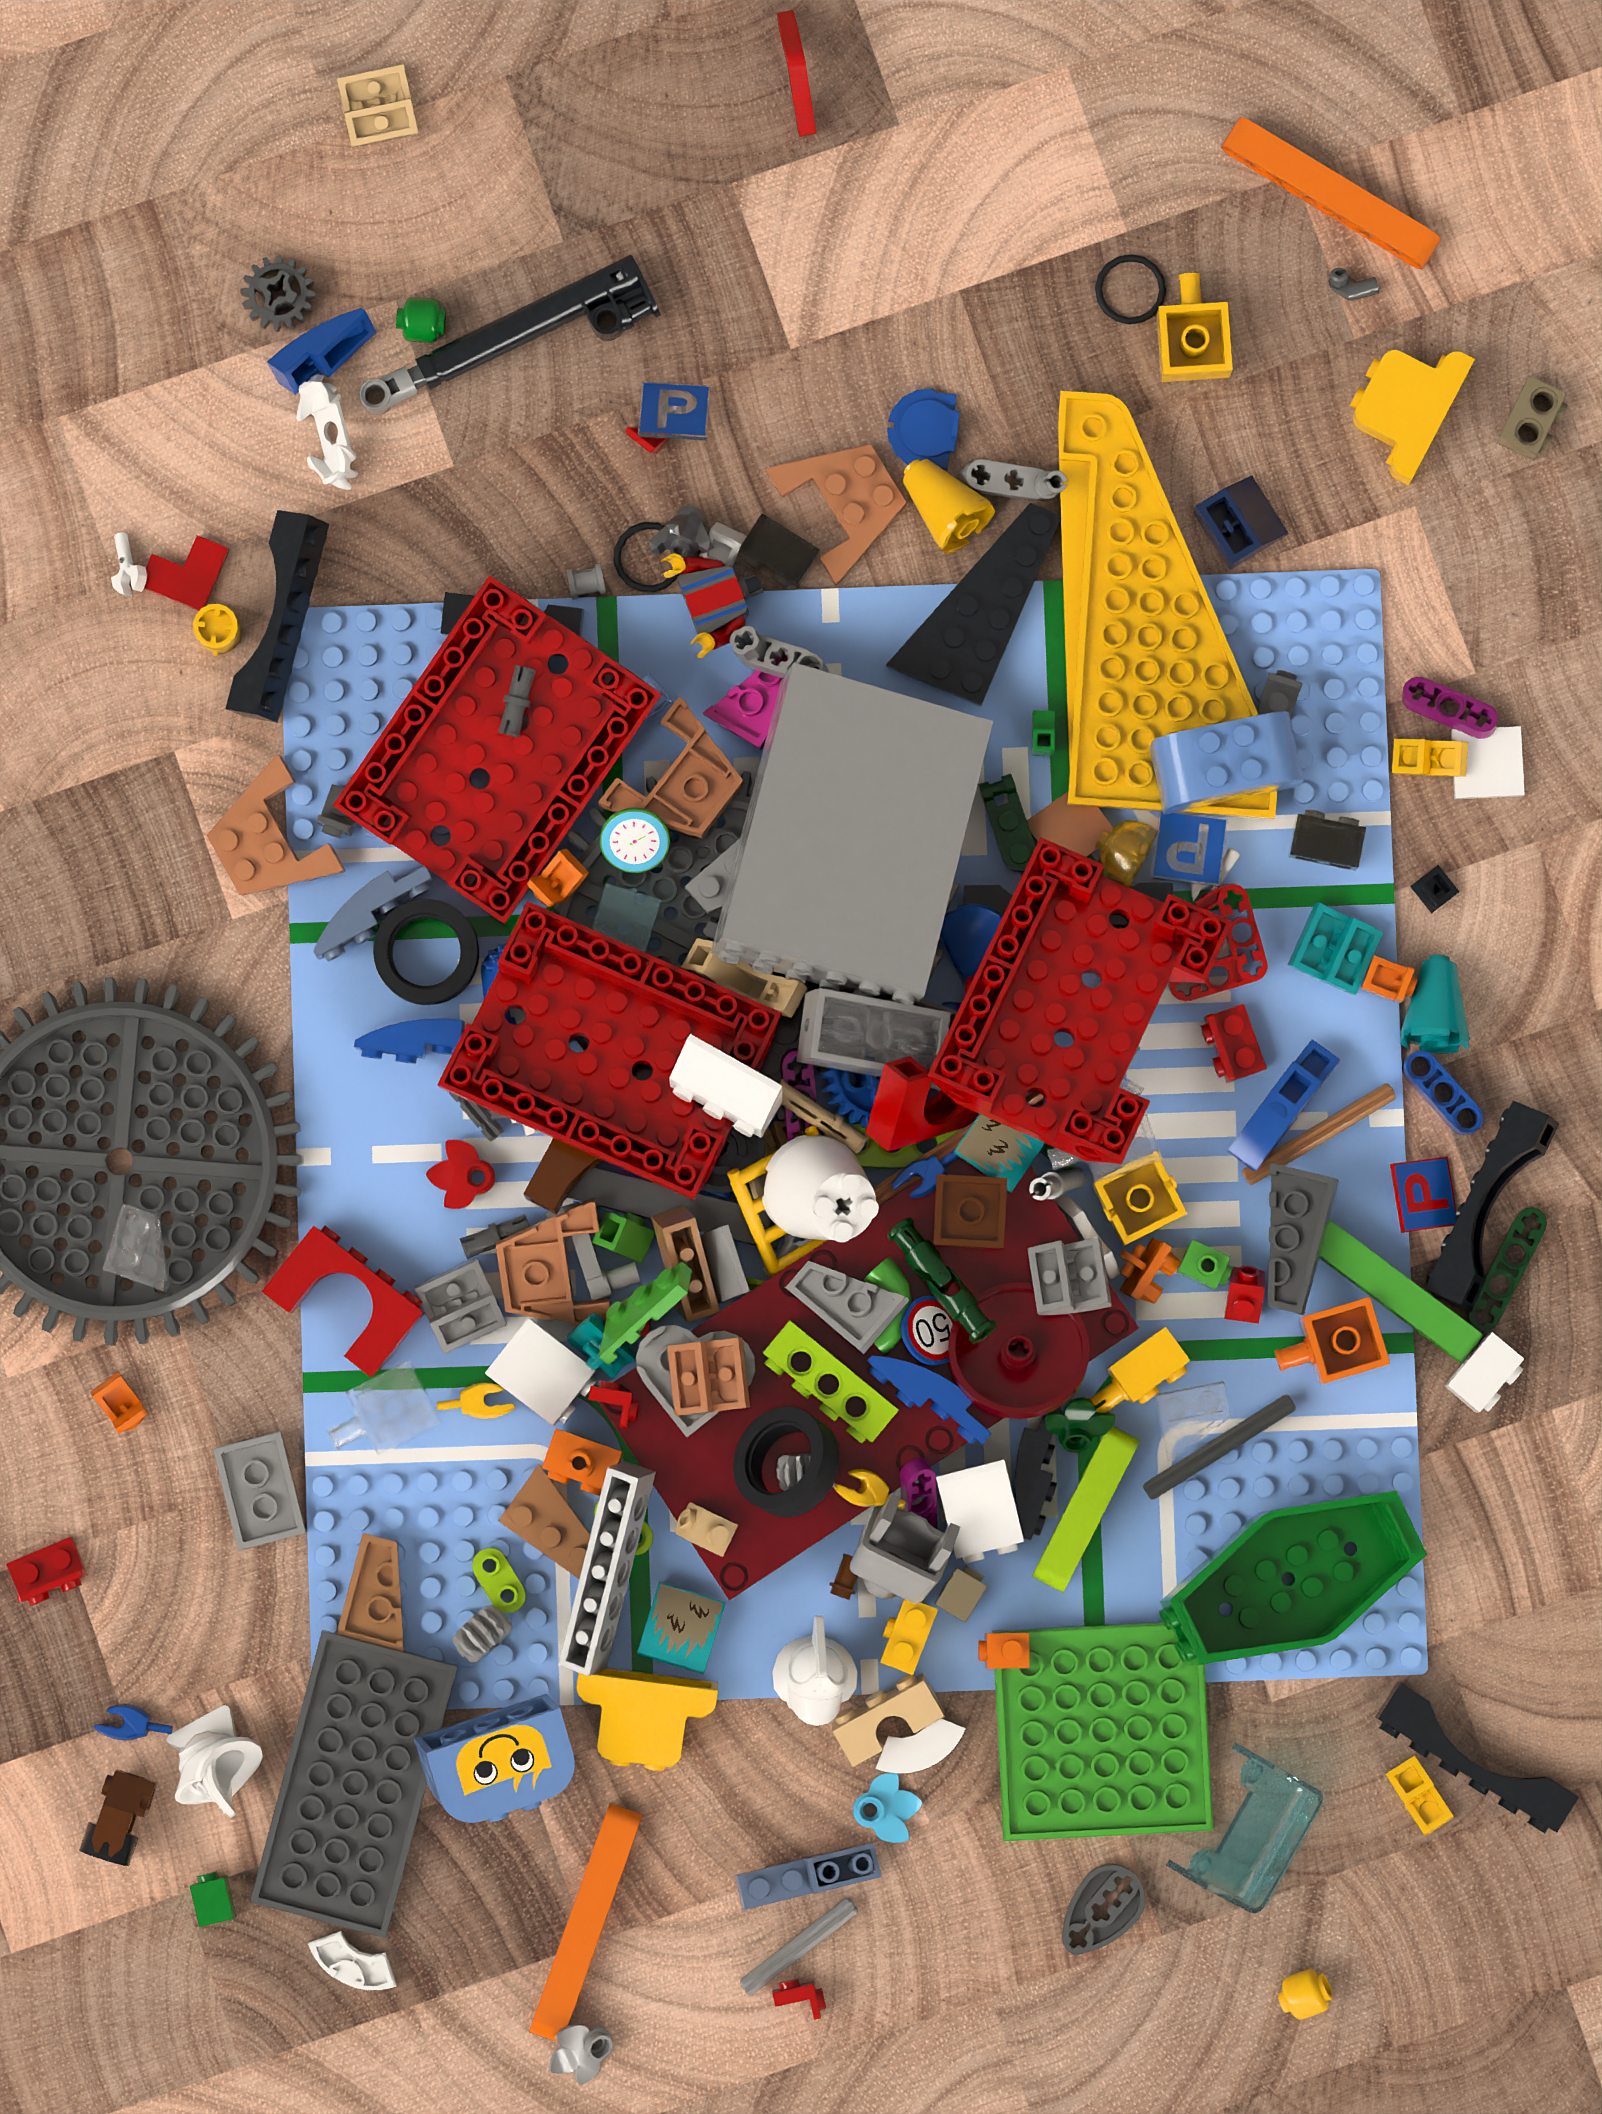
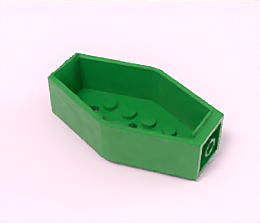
M1397 1491L1264 1512L1245 1523L1160 1601L1163 1609L1159 1611V1614L1167 1630L1172 1628L1178 1639L1174 1645L1179 1657L1183 1662L1187 1660L1190 1665H1202L1324 1645L1343 1633L1419 1563L1427 1553ZM1347 1542H1352L1356 1546V1552L1352 1556L1344 1552V1545ZM1286 1572L1294 1576V1582L1290 1586L1282 1583V1575ZM1224 1602L1229 1603L1232 1607V1612L1228 1616H1223L1219 1612V1607Z

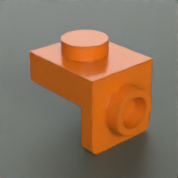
M566 848L560 850L541 875L531 878L527 885L541 903L551 908L568 901L588 876L589 872Z
M1374 955L1361 989L1401 1003L1405 996L1411 998L1418 978L1412 977L1415 968L1410 966L1404 967Z
M119 1371L90 1391L92 1397L112 1421L114 1428L119 1434L125 1430L136 1428L143 1421V1417L147 1415L143 1402Z
M984 1633V1640L978 1641L979 1662H985L986 1669L1030 1668L1029 1633Z

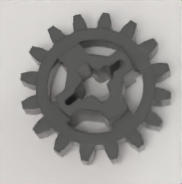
M277 255L276 262L271 264L268 258L265 257L263 258L264 267L261 269L255 264L251 266L254 271L253 277L244 275L243 279L249 285V288L240 289V293L249 299L245 300L242 305L245 310L253 309L249 315L252 321L261 318L260 325L263 329H266L270 323H273L275 332H279L281 324L286 323L289 330H292L293 320L297 319L299 322L304 323L305 319L302 312L313 311L312 305L307 302L308 300L316 299L315 292L308 290V288L314 285L313 279H303L307 274V269L302 266L296 270V261L293 258L287 264H284L281 255ZM278 272L277 276L265 279L267 275ZM294 278L300 284L301 296L291 289ZM282 287L285 296H278L274 300L271 293L272 290L278 292ZM256 292L265 297L263 310L257 304ZM288 308L293 309L286 314L278 315L280 311Z

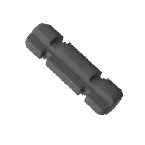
M449 1092L456 1102L461 1103L460 1107L478 1128L481 1127L483 1129L481 1132L489 1141H494L503 1133V1128L496 1120L491 1119L492 1115L485 1107Z

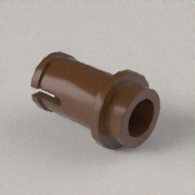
M843 1553V1559L834 1583H829L832 1586L830 1593L850 1600L851 1595L856 1594V1591L853 1589L858 1576L850 1570L853 1556Z

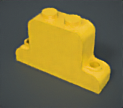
M1398 350L1388 351L1381 360L1374 358L1365 375L1371 378L1366 390L1358 388L1350 406L1355 408L1353 423L1357 429L1393 448L1386 463L1389 464V471L1394 479L1409 486L1475 360L1474 358L1459 351L1452 352L1447 356L1442 354L1436 368H1432Z
M607 1668L591 1676L578 1673L577 1693L583 1702L602 1707L597 1744L598 1752L602 1757L608 1759L609 1763L617 1766H629L631 1762L644 1764V1767L650 1770L662 1771L665 1767H671L680 1760L686 1718L688 1716L704 1718L715 1709L718 1682Z

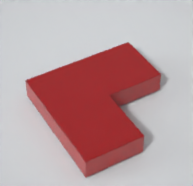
M197 535L184 567L151 554L146 566L147 581L144 589L200 611L208 603L230 550L225 546Z

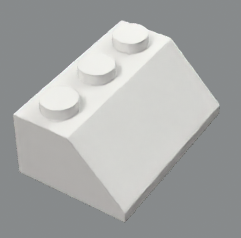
M692 1034L687 1038L669 1078L670 1087L674 1088L672 1092L677 1097L686 1102H691L692 1099L704 1105L703 1110L707 1114L719 1120L722 1117L727 1118L735 1123L733 1127L737 1131L748 1137H752L755 1134L761 1138L782 1104V1085Z

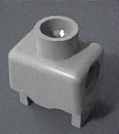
M891 1493L882 1506L874 1507L862 1530L857 1549L850 1563V1570L853 1574L863 1579L864 1586L874 1596L882 1599H892L899 1596L918 1604L927 1597L941 1580L960 1526L950 1523L943 1533L932 1527L927 1519L913 1512L897 1510L901 1497Z

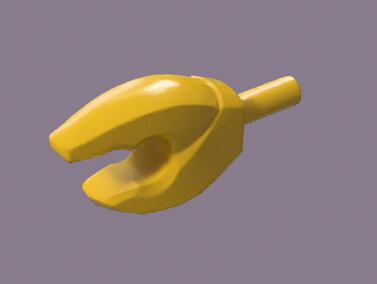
M485 1382L473 1384L460 1392V1399L437 1402V1410L462 1408V1414L479 1419H491L511 1412L515 1409V1405L496 1404L494 1406H487L484 1402L485 1396L488 1393L501 1392L504 1389L500 1385Z
M854 1469L848 1472L849 1475L860 1479L861 1488L858 1491L839 1484L833 1486L836 1492L845 1500L862 1507L882 1506L890 1496L888 1494L889 1487L885 1481L874 1472L864 1469ZM900 1499L897 1507L903 1509L906 1502Z

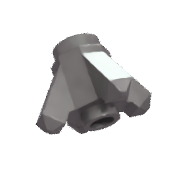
M691 505L681 506L672 517V520L649 540L650 551L661 555L665 550H670L672 554L675 553L681 557L698 556V550L705 553L713 549L712 542L705 530L706 524L703 511Z

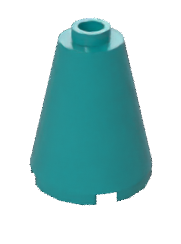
M1431 955L1429 960H1425L1421 964L1417 977L1418 980L1400 1033V1044L1407 1049H1410L1411 1043L1420 1045V1051L1423 1050L1432 1054L1459 1052L1460 1045H1463L1465 1050L1468 1049L1470 1040L1457 965L1450 961L1448 956Z

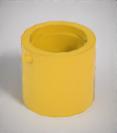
M209 604L200 609L193 621V631L197 640L205 649L213 652L214 656L233 650L240 641L242 635L241 625L235 614L227 606Z

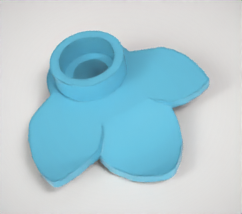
M886 1773L876 1777L872 1781L869 1791L860 1795L855 1800L853 1815L860 1825L873 1828L881 1840L901 1843L909 1840V1833L904 1821L908 1820L920 1809L922 1800L912 1792L898 1790L899 1778L897 1773ZM872 1803L877 1807V1812L874 1816H866L864 1814L863 1808L866 1804Z

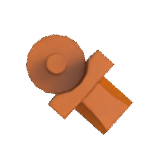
M1153 1237L1146 1248L1138 1244L1132 1254L1122 1250L1119 1257L1125 1260L1126 1264L1120 1273L1127 1278L1119 1290L1138 1301L1142 1299L1155 1304L1163 1290L1162 1287L1152 1281L1155 1274L1160 1270L1164 1274L1171 1276L1175 1273L1181 1261L1170 1252L1171 1246Z

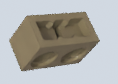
M1529 375L1496 443L1531 460L1535 459L1538 452L1545 454L1553 438V435L1549 434L1548 431L1553 421L1558 424L1560 423L1568 407L1567 404L1563 403L1567 393ZM1536 397L1546 398L1550 403V410L1546 412L1538 411L1534 407L1533 399ZM1523 427L1532 429L1536 435V440L1530 443L1524 442L1519 437V429Z
M965 1565L962 1571L955 1567L934 1602L935 1605L966 1623L987 1588L985 1584L981 1583L984 1576Z

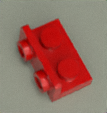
M1244 1004L1204 1017L1205 1024L1200 1027L1206 1044H1213L1217 1057L1212 1058V1062L1218 1078L1224 1077L1226 1083H1230L1267 1069Z
M73 1537L61 1540L6 1564L19 1594L17 1596L19 1603L28 1601L30 1606L50 1599L48 1592L59 1587L64 1593L81 1586L80 1578L88 1575Z

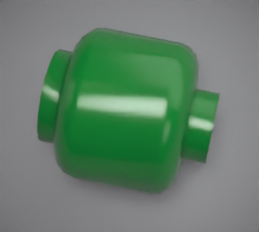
M409 297L404 304V308H397L396 329H402L403 337L406 341L435 343L439 335L444 336L446 308H441L440 302L437 299Z

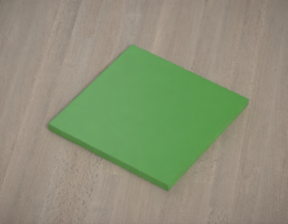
M1163 1622L992 1631V1633H1029L1030 1668L994 1669L1003 1841L1213 1831L1205 1664L1190 1665L1187 1660L1184 1662L1181 1660L1174 1645L1178 1639L1172 1628L1167 1630Z

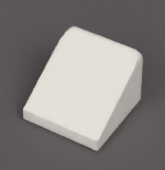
M716 522L708 534L714 548L705 553L701 552L699 556L719 560L726 566L733 567L747 537L736 530Z

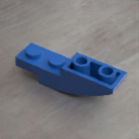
M443 1018L420 1019L392 1024L356 1039L354 1048L362 1050V1057L382 1059V1054L385 1053L396 1055L395 1061L416 1064L417 1058L425 1059L427 1046H433V1053L452 1055L453 1049H455L465 1029V1022L463 1020Z
M1312 1039L1272 1088L1228 1152L1250 1169L1257 1172L1297 1120L1304 1107L1338 1065L1340 1059Z
M871 1356L867 1360L872 1366L868 1372L883 1385L887 1381L891 1382L898 1389L894 1395L908 1408H911L913 1404L920 1408L930 1398L934 1402L930 1408L944 1421L949 1417L960 1425L956 1431L971 1445L976 1440L982 1445L992 1434L966 1411L972 1401L965 1396L958 1386L924 1367L890 1357Z

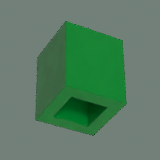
M217 1871L197 1876L198 1883L192 1884L190 1891L199 1927L237 1917L228 1876L218 1877Z

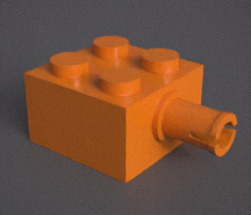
M1370 1297L1300 1317L1305 1335L1304 1342L1280 1350H1274L1280 1371L1310 1362L1311 1365H1314L1320 1385L1390 1364Z
M556 1428L542 1469L549 1471L547 1478L564 1484H568L571 1478L582 1482L581 1490L600 1496L607 1467L620 1463L624 1452Z

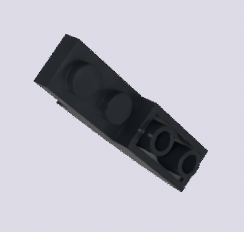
M1060 1406L1059 1408H1057L1056 1410H1054V1411H1052V1412H1062V1413H1063L1064 1411L1061 1410V1407H1062V1406ZM1047 1414L1042 1416L1038 1431L1024 1427L1015 1465L1014 1488L1016 1510L1023 1538L1028 1540L1032 1539L1033 1534L1040 1536L1046 1519L1045 1515L1040 1514L1044 1501L1051 1503L1057 1486L1056 1482L1051 1481L1053 1474L1041 1470L1042 1463L1049 1465L1055 1449V1445L1049 1443L1053 1433L1048 1432L1045 1427Z

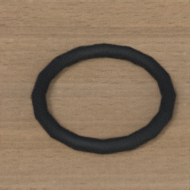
M1130 254L1118 256L1105 264L1098 274L1095 292L1097 302L1107 316L1116 322L1130 325L1145 322L1157 313L1158 307L1163 305L1166 286L1164 276L1157 265L1145 257ZM1130 261L1141 263L1152 270L1157 278L1159 287L1157 301L1148 312L1141 316L1125 317L1118 315L1108 307L1104 300L1102 291L1104 278L1111 268L1120 263Z
M643 522L631 526L620 536L614 548V565L618 576L626 585L641 592H656L670 586L679 576L677 574L655 585H642L631 580L624 572L621 564V550L625 541L632 534L644 529L660 531L665 527L664 525Z

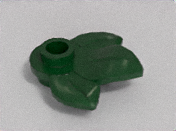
M1085 1397L1071 1400L1066 1405L1063 1413L1051 1412L1045 1418V1427L1048 1432L1057 1435L1063 1448L1072 1453L1086 1450L1094 1437L1107 1434L1115 1423L1114 1413L1095 1412L1093 1402Z

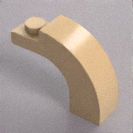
M699 938L695 940L681 969L780 1011L782 1016L792 1018L807 990V987L802 982L757 972L749 964L740 961L738 964L725 963L718 959L719 955L711 953L713 941Z

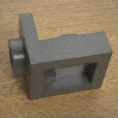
M1277 670L1276 674L1269 673L1257 708L1258 715L1286 711L1289 712L1291 720L1303 684L1296 681L1297 676L1283 670Z
M332 784L321 815L318 814L316 822L323 826L321 832L341 839L342 834L352 835L356 821L332 806L344 789Z

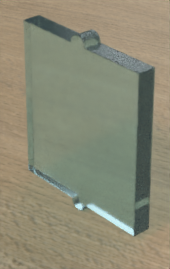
M606 883L592 930L646 952L661 900L637 893L635 888L627 890Z

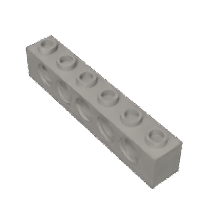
M627 1461L607 1467L558 1663L560 1666L586 1676H591L607 1669L656 1474L655 1471Z

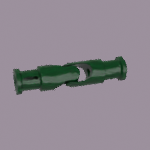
M910 1217L900 1221L887 1234L889 1241H895L906 1255L905 1261L917 1275L927 1282L929 1290L951 1318L962 1324L970 1334L969 1340L972 1344L979 1343L987 1338L996 1329L997 1323L987 1318L979 1308V1301L950 1267H946L943 1264L939 1251L930 1240H924L914 1227V1220ZM953 1282L959 1288V1293L953 1296L942 1294L949 1290Z

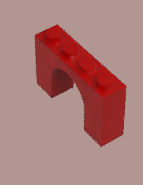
M908 1056L884 1064L866 1134L889 1152L964 1128L974 1122L979 1113L955 1103L942 1090L926 1102L931 1085V1080L927 1076L929 1071L914 1058Z
M313 1225L262 1292L288 1313L292 1314L315 1284L324 1277L344 1273L360 1279L371 1294L373 1303L372 1316L367 1327L349 1348L344 1357L369 1377L374 1378L425 1314L419 1308L423 1302L408 1290L402 1295L392 1287L396 1280L379 1268L374 1273L364 1265L368 1258L354 1247H351L349 1251L338 1244L341 1237L326 1225L321 1230Z

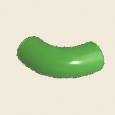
M890 1256L882 1261L864 1279L865 1282L876 1285L886 1291L906 1296L909 1299L908 1303L874 1341V1344L884 1355L891 1352L902 1338V1315L912 1302L909 1283L897 1263Z

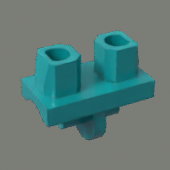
M592 1313L568 1333L566 1340L588 1358L586 1365L590 1369L595 1370L599 1367L611 1378H614L624 1366L636 1359L637 1353L629 1347L630 1343L625 1341L616 1349L617 1358L608 1365L600 1359L599 1353L605 1328L604 1319L597 1313Z

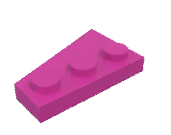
M784 655L783 658H776L775 661L779 666L781 661L787 662L788 657ZM755 670L739 686L736 685L728 691L727 695L717 704L711 705L706 709L703 715L762 751L783 678Z

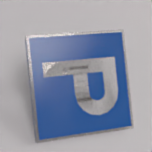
M642 381L638 436L707 441L711 385Z
M1159 810L1151 878L1220 887L1228 819L1182 812L1164 815L1163 810Z

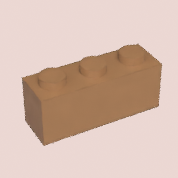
M684 1205L651 1216L664 1268L671 1269L684 1262L692 1269L688 1293L675 1304L676 1311L687 1323L720 1312L695 1217Z

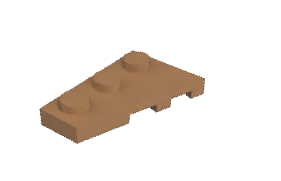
M538 1464L498 1521L580 1579L590 1533L550 1478H547V1474L541 1465Z
M363 1533L338 1625L337 1635L404 1652L398 1542Z

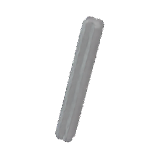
M848 1898L842 1900L740 1980L741 1987L749 1996L756 1993L855 1916L858 1912L855 1905Z

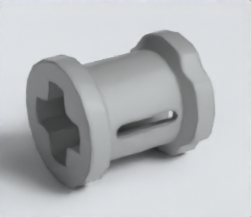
M601 563L595 564L594 568L573 571L572 569H567L572 600L578 599V595L598 591L601 594L606 593Z

